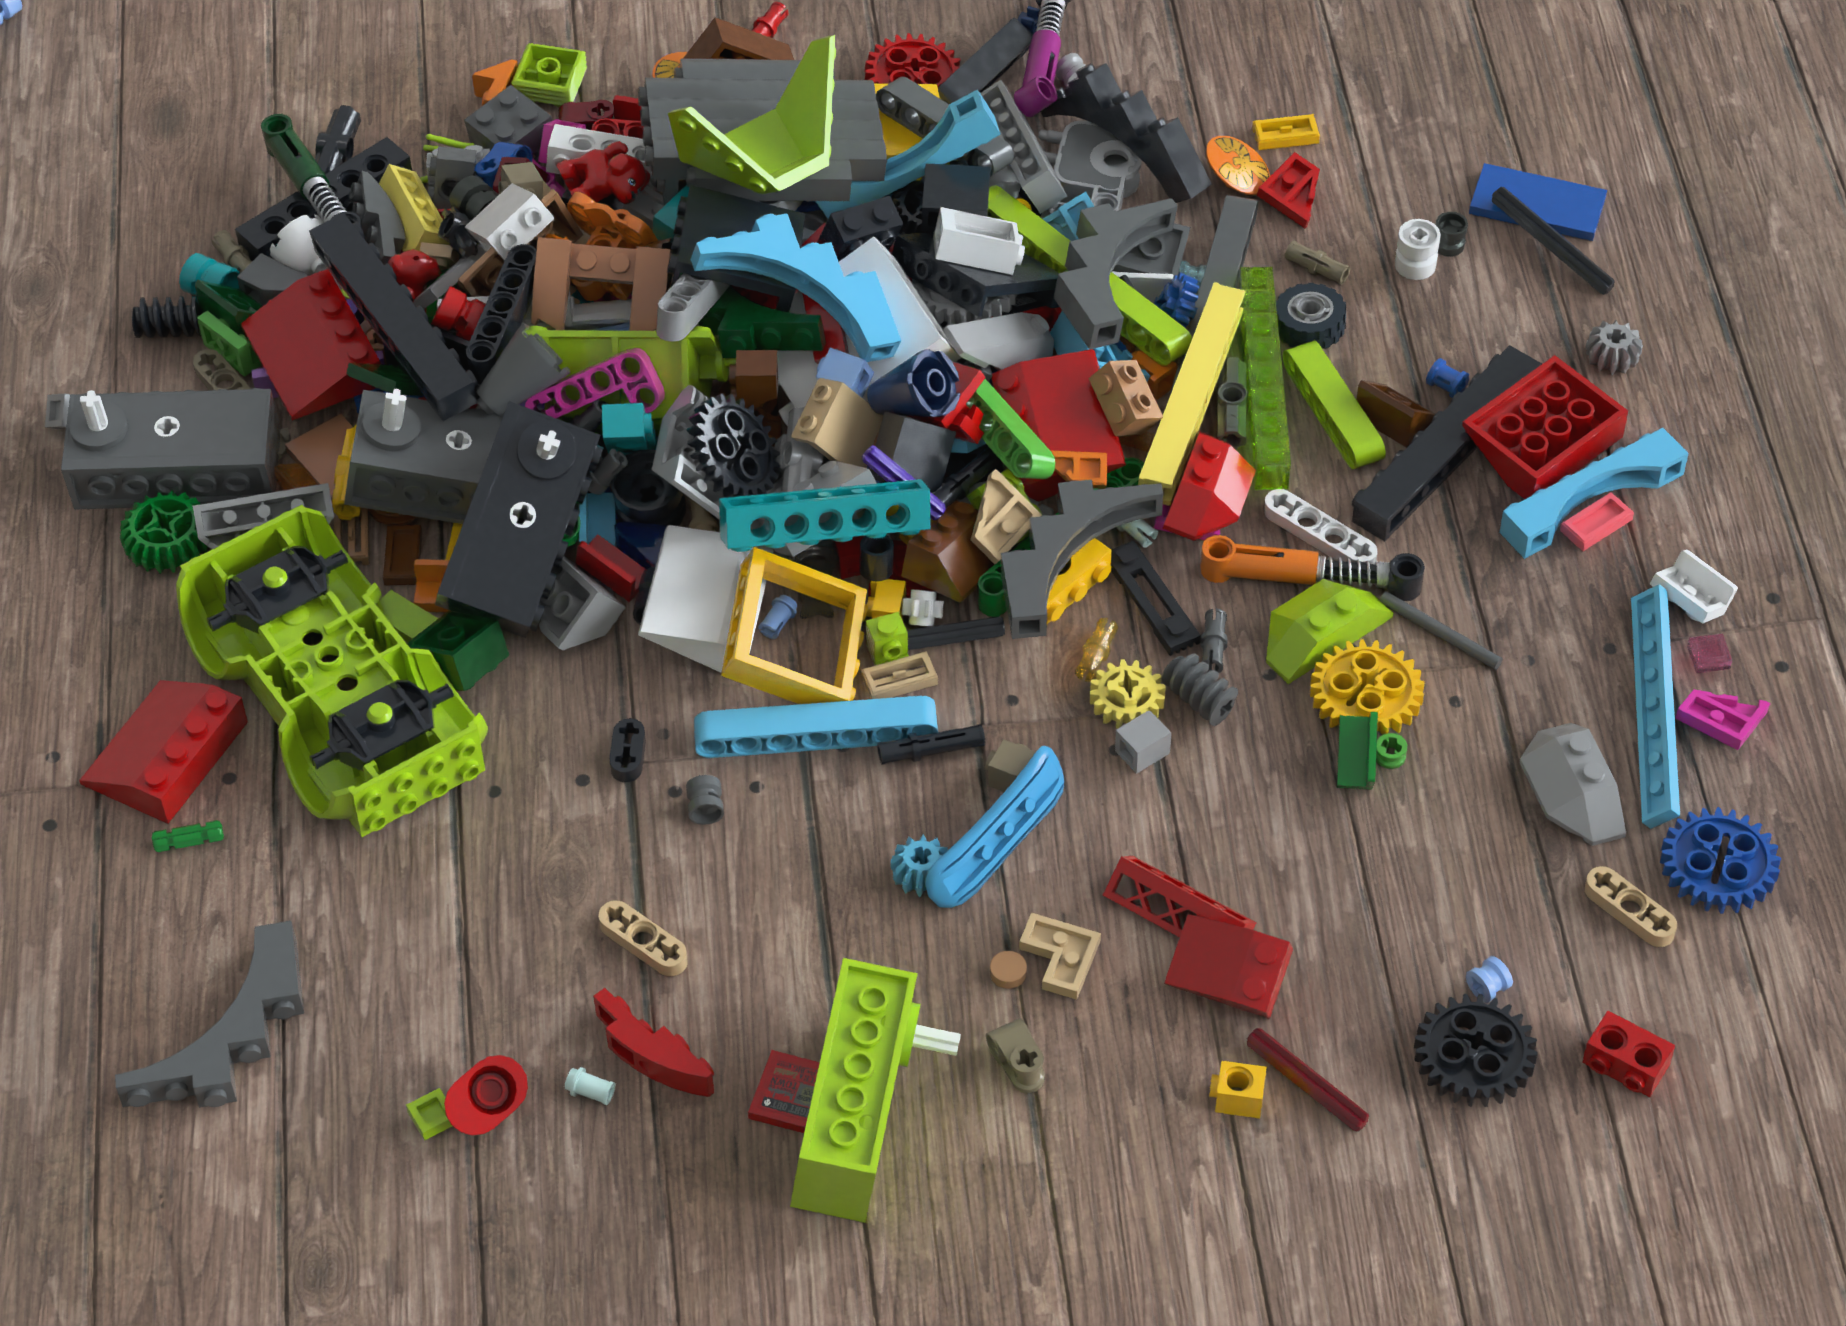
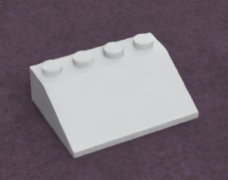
M668 525L665 529L638 635L716 671L722 672L740 565L751 550L736 552L727 549L720 538V532ZM765 545L752 546V549L756 547L772 554L774 552L773 549L767 548ZM762 579L752 640L767 582L765 579Z

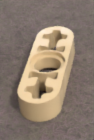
M1600 866L1593 868L1588 873L1585 893L1595 904L1652 946L1665 947L1674 940L1677 921L1670 912L1611 868ZM1604 882L1609 884L1608 887L1605 885L1601 886L1600 888L1596 886V883L1599 885L1603 884ZM1624 901H1634L1641 909L1638 912L1630 913L1621 907V903ZM1662 925V926H1664V927L1666 928L1665 930H1663V929H1659L1658 931L1653 930V926L1656 927V928H1658V927H1660V926Z
M610 901L600 908V929L607 937L662 975L676 976L686 969L688 963L686 947L674 936L622 901ZM620 916H622L623 924L618 920H613L611 923L609 922L610 917L617 919ZM641 932H647L653 936V939L647 944H637L633 941L634 936ZM664 954H666L669 957H672L674 954H677V959L674 960L673 958H669L665 961Z

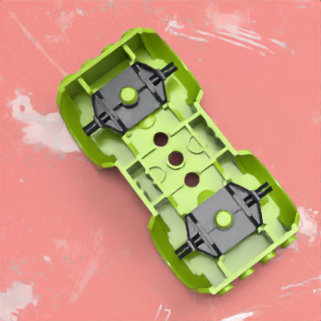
M300 505L180 565L181 571L176 583L178 609L186 639L195 658L206 673L215 679H244L279 726V743L288 777L301 802L313 815L322 819H348L360 836L364 837L373 831L381 830L393 820L414 812L419 806L428 801L445 795L449 790L465 781L475 779L480 773L485 771L481 744L489 730L483 716L480 713L476 716L472 713L449 682L429 650L410 649L377 607L382 597L378 585L375 582L371 585L320 511ZM311 632L323 636L322 641L313 646L306 645L303 642V638ZM326 655L338 656L332 662L321 661ZM349 677L356 679L358 684L350 691H343L337 687L338 682L343 678Z

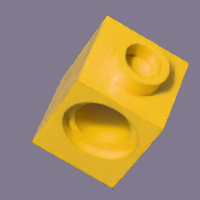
M1221 1061L1220 1074H1212L1209 1097L1216 1098L1215 1112L1260 1119L1267 1067ZM1233 1087H1239V1088H1242L1243 1090H1242V1091H1235V1090H1232L1231 1088H1233Z

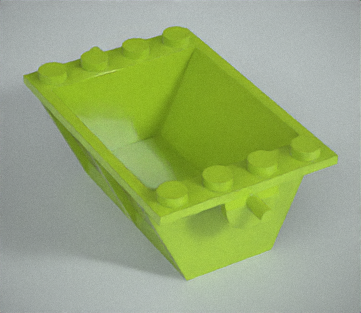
M529 326L530 328L526 331L527 334H532L533 336L537 333L563 360L558 365L561 370L566 367L570 369V373L565 378L627 349L640 348L644 350L649 356L665 390V397L662 403L650 412L656 436H659L662 418L685 387L692 385L702 392L703 396L710 398L713 380L726 382L729 376V365L736 364V358H723L718 339L715 338L710 328L702 326L694 327L684 339L679 341H665L657 336L656 331L547 330V328L542 326ZM628 357L625 359V366L628 371L632 373L640 371V364L635 358ZM597 371L595 373V379L599 385L603 387L610 385L609 376L605 372ZM567 385L565 392L568 398L575 401L579 400L580 392L577 387ZM623 388L599 398L600 402L603 400L608 404L630 403ZM648 388L640 389L641 399L646 403H654L655 396L652 390ZM555 397L545 403V410L557 403ZM593 402L556 419L569 423L574 416L581 415ZM602 423L595 430L596 434L603 435Z

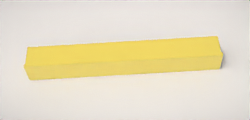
M1217 282L1213 283L1163 413V418L1160 421L1140 473L1138 485L1161 483L1163 504L1171 506L1241 320L1244 308L1240 306L1245 296L1244 290L1220 285Z

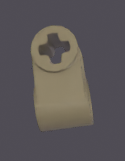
M1018 1018L986 1033V1041L993 1057L1002 1066L1013 1086L1023 1093H1032L1039 1090L1045 1082V1073L1042 1068L1044 1056L1032 1038L1025 1022Z

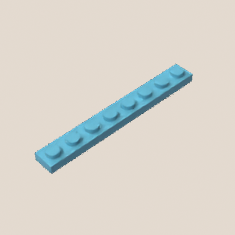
M1659 584L1631 598L1642 823L1650 829L1680 816L1668 592Z

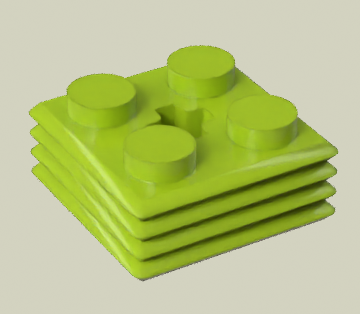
M528 43L511 84L533 102L554 104L557 107L564 103L573 102L587 69L586 52Z

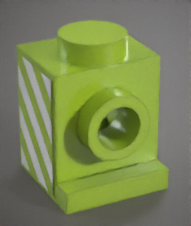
M899 612L866 620V643L874 665L909 656L908 632Z

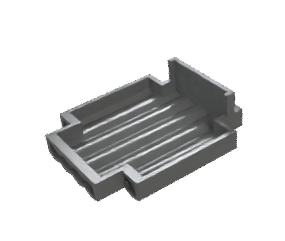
M681 59L680 68H674V78H645L644 87L638 88V104L641 106L640 121L641 126H643V146H646L645 166H651L652 179H656L657 192H662L663 204L666 205L678 193V180H686L687 187L694 185L753 201H850L852 181H884L887 154L873 80H835L833 70L835 87L832 93L833 122L830 132L831 156L829 158V166L781 191L758 194L743 186L680 161L668 113L673 110L692 107L724 135L775 109L801 60Z

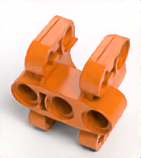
M575 192L567 203V209L579 228L590 235L585 245L637 249V246L644 247L651 242L657 241L651 228L643 220L625 209L613 210L606 204L596 203L581 192ZM547 234L545 238L569 240L567 236L565 238L554 234ZM571 279L582 298L587 301H596L602 298L606 292L620 300H627L633 291L632 284Z

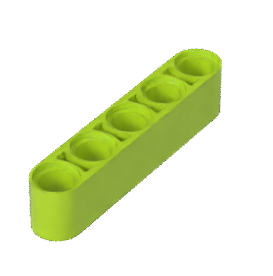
M1312 341L1283 351V363L1288 375L1347 465L1354 470L1385 459L1386 450L1381 436L1319 343Z

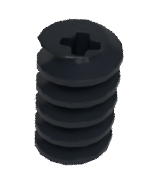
M180 296L177 306L173 305L171 297H166L164 306L160 305L158 297H153L151 306L147 305L145 297H140L139 305L133 307L132 311L134 336L141 338L143 332H145L148 338H152L158 332L160 337H167L170 331L173 337H180L183 330L187 337H192L196 329L197 334L201 337L197 319L201 315V310L197 297L192 296L190 305H186L184 297Z

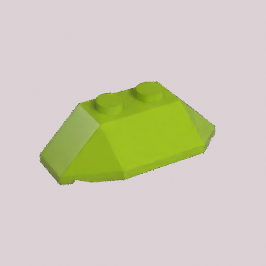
M1322 579L1271 611L1266 663L1287 684H1290L1315 668L1316 662H1322L1324 653L1332 655L1333 646L1336 645L1342 650L1345 649L1346 641L1354 643L1393 618L1394 613L1369 591Z

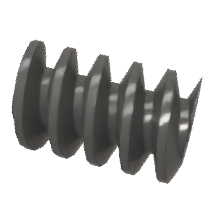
M1190 654L1186 658L1183 656L1176 657L1164 669L1161 678L1162 683L1170 687L1173 693L1180 695L1181 700L1189 703L1190 707L1199 712L1202 718L1209 720L1210 725L1216 726L1220 724L1230 714L1238 695V689L1235 687L1228 688V681L1224 678L1218 680L1219 673L1217 671L1211 670L1208 672L1209 664L1206 662L1198 664L1199 656L1197 654Z

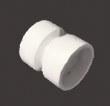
M1412 219L1400 227L1395 267L1399 274L1405 278L1422 280L1430 277L1435 272L1441 234L1439 228L1434 223L1423 219Z

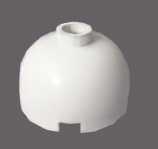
M303 215L291 221L277 234L281 240L276 247L272 243L270 256L294 270L306 273L308 276L328 269L316 254L309 230L323 224L324 221H322L319 215H315L313 219Z

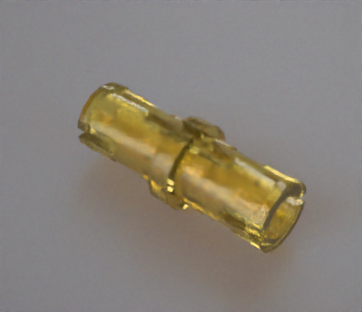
M1100 618L1097 621L1092 637L1087 639L1083 646L1084 654L1075 669V674L1079 679H1082L1085 671L1089 670L1085 682H1091V680L1096 679V673L1100 669L1101 663L1108 659L1111 652L1110 644L1118 631V625L1112 620L1108 629L1105 630L1104 628L1109 618Z

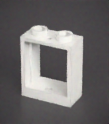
M940 207L933 235L935 258L937 260L1013 275L1015 265H1021L1025 249L1022 246L1023 236L1018 233L1017 223Z

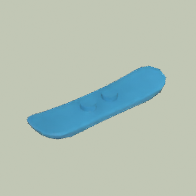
M1041 746L1036 751L1028 764L991 808L929 869L925 879L927 894L938 907L952 908L962 905L974 896L1015 848L1055 807L1063 793L1065 781L1060 762L1049 746Z

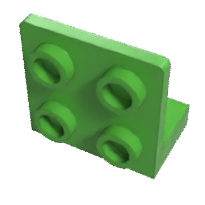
M209 311L197 317L204 345L209 349L216 350L244 377L262 365L249 340L244 335H238L230 329L225 320L216 318Z

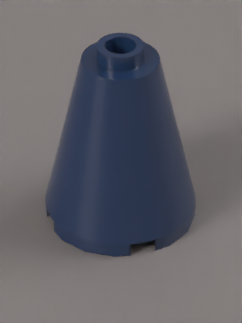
M931 349L922 350L873 382L867 392L868 403L872 410L880 415H884V412H889L900 416L941 417L953 411L959 401L960 392L956 393L955 382L959 381V375L953 362L945 353L941 351L934 352Z

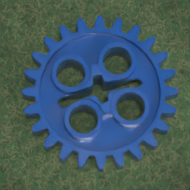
M1720 807L1716 808L1714 815H1710L1705 808H1702L1699 818L1690 811L1686 821L1678 818L1675 828L1669 827L1667 836L1663 839L1660 863L1664 864L1662 875L1670 876L1669 887L1680 886L1678 897L1691 895L1690 905L1692 906L1699 901H1703L1705 911H1709L1712 904L1718 906L1720 914L1724 913L1728 905L1731 906L1735 913H1739L1741 903L1747 908L1752 909L1755 899L1763 902L1766 893H1772L1780 872L1778 868L1781 857L1776 856L1778 845L1770 844L1772 834H1760L1761 823L1750 826L1748 824L1749 815H1745L1741 820L1736 819V811L1733 809L1728 816H1724ZM1724 836H1727L1729 843L1717 884H1713L1711 878L1721 841Z

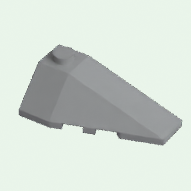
M563 556L559 568L552 566L551 573L557 574L548 600L540 599L539 605L545 606L539 626L541 632L559 649L566 650L605 636L618 620L625 606L571 560Z

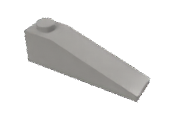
M1014 313L948 325L942 330L960 357L983 368L990 364L1000 371L1021 361L1050 357L1053 354L1054 339L1048 331L1049 325L1043 317L1037 314Z

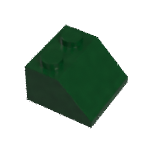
M447 611L406 643L410 649L429 650L449 682L457 691H466L474 687L479 679L488 672L495 670L498 664L509 656L498 620Z

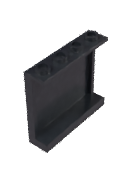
M690 185L687 197H680L676 214L678 216L674 227V237L670 250L671 256L667 268V273L673 274L671 287L678 280L681 272L777 296L775 310L789 312L796 288L772 277L748 271L729 269L694 271L690 259L697 242L708 237H716L717 239L729 237L740 231L751 233L755 220L767 214H774L775 216L788 214L799 247L801 248L805 213Z
M934 232L902 234L896 237L892 255L896 258L907 276L978 317L982 316L986 297L1024 293L1049 308L1060 307L1054 299L1059 272L1025 253L1021 265H1015L1014 273L1010 275L937 260L935 258L933 241Z

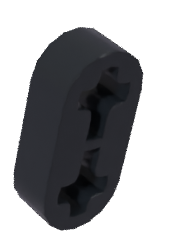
M623 719L613 729L609 758L612 776L620 782H632L642 773L646 738L644 726L637 719ZM628 733H634L631 738V744L625 743ZM630 757L631 763L628 764V767H621L624 764V758Z

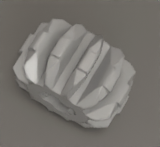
M1617 320L1611 325L1602 321L1599 327H1593L1589 340L1586 342L1585 349L1587 350L1586 354L1589 355V364L1597 365L1599 372L1607 369L1610 370L1612 375L1616 370L1626 374L1629 367L1634 368L1642 353L1643 345L1642 340L1639 339V331L1630 330L1629 323L1622 326L1618 324Z

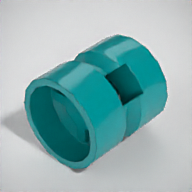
M195 253L183 265L179 284L184 292L196 297L195 283L197 280L239 289L237 276L240 272L236 268L219 263L206 255Z

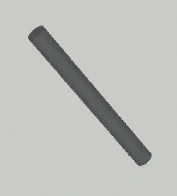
M1386 591L1381 596L1380 601L1387 608L1495 670L1501 665L1503 658L1389 592Z

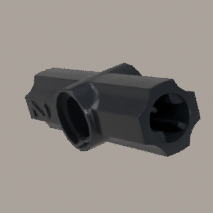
M341 105L339 109L334 110L326 132H320L317 137L315 161L325 174L353 157L354 137L360 125L361 117L360 113L356 112L351 106Z

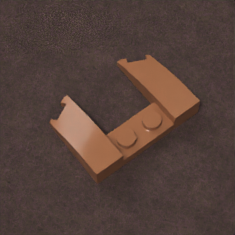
M538 237L531 323L536 326L540 319L556 330H565L570 279L632 284L633 292L629 331L656 330L658 302L669 290L671 274L667 273V268L671 256L670 249L637 246V249L574 244L571 240Z

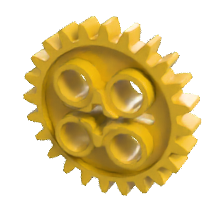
M1360 639L1359 647H1354L1350 641H1346L1344 651L1335 645L1333 646L1332 655L1324 653L1322 662H1316L1315 671L1311 674L1310 697H1313V708L1320 709V719L1330 717V728L1339 724L1340 715L1369 717L1370 712H1378L1377 731H1380L1383 735L1389 733V728H1392L1397 733H1400L1402 723L1410 726L1412 724V717L1419 715L1420 705L1423 704L1425 683L1420 680L1421 670H1413V659L1403 661V650L1396 654L1391 653V644L1387 645L1384 649H1380L1378 640H1375L1371 647L1366 646L1364 639Z

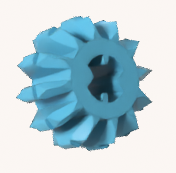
M924 834L921 836L920 841H914L908 836L906 845L897 844L895 855L891 859V870L893 871L895 884L902 885L905 894L916 890L920 898L923 891L927 890L925 879L929 869L948 851V848L940 847L938 838L928 842Z

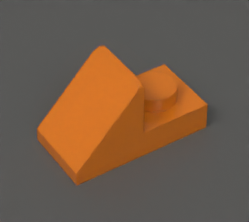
M511 59L475 72L472 75L475 96L482 98V106L512 85L511 82L518 67L517 60Z

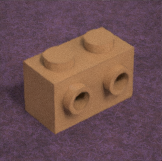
M1137 360L1109 361L1088 378L1115 436L1142 435L1163 418Z

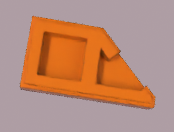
M1051 451L1055 457V471L1066 482L1092 480L1093 488H1106L1107 453Z

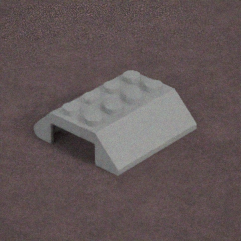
M689 385L683 389L662 418L652 470L720 520L719 498H724L723 489L715 493L713 491L714 482L711 480L705 483L704 477L706 473L704 471H696L697 466L691 463L688 458V454L695 450V448L687 445V441L694 438L687 432V428L693 426L689 417L695 415L694 409L709 399L707 396H703V393L694 386ZM777 470L774 471L779 478L784 475Z

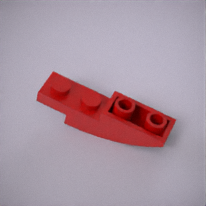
M603 988L593 996L596 1016L607 1026L605 1030L608 1048L621 1060L652 1080L673 1089L710 1097L714 1093V1071L704 1058L700 1057L698 1059L690 1052L687 1042L681 1035H673L665 1026L654 1033L645 1020L640 1019L638 1021L631 1014L628 1004L622 997H614L606 988Z

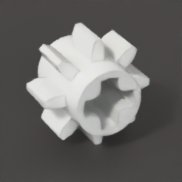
M912 589L911 597L903 598L901 615H909L908 624L934 626L935 617H943L944 601L936 600L937 592Z

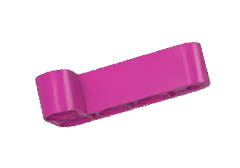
M630 348L556 382L529 398L525 403V407L550 417L558 418L623 388L630 403H643L645 412L650 413L664 400L665 390L647 353L640 348ZM632 357L639 362L640 371L638 373L628 371L625 366L626 358ZM597 371H603L609 376V386L603 387L596 382L595 373ZM567 385L577 387L580 392L579 400L575 401L568 398L565 392ZM641 388L652 390L655 396L654 403H646L641 399ZM555 397L557 403L547 410L542 409L539 411L537 404L546 403Z

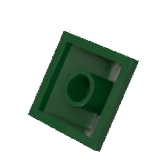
M197 280L195 283L201 314L209 311L216 318L225 320L230 329L235 333L246 337L241 323L263 306L241 289Z

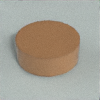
M1003 951L992 958L990 977L997 986L1012 989L1020 986L1025 981L1027 963L1022 955L1014 951Z

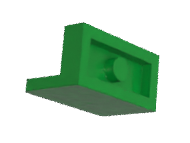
M1370 712L1369 717L1340 715L1336 788L1373 789L1376 776L1378 712Z

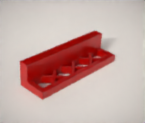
M1135 856L1120 857L1103 893V896L1178 937H1180L1183 929L1178 913L1187 910L1196 913L1198 917L1251 930L1256 925L1255 921ZM1123 875L1135 881L1139 895L1126 898L1115 892ZM1144 886H1146V887H1148V888H1150V889H1152V890H1151V891H1148V892H1145ZM1157 893L1165 896L1170 912L1161 915L1151 912L1147 897ZM1140 899L1142 906L1133 901ZM1174 902L1178 903L1183 907L1176 909ZM1171 916L1173 923L1164 918Z

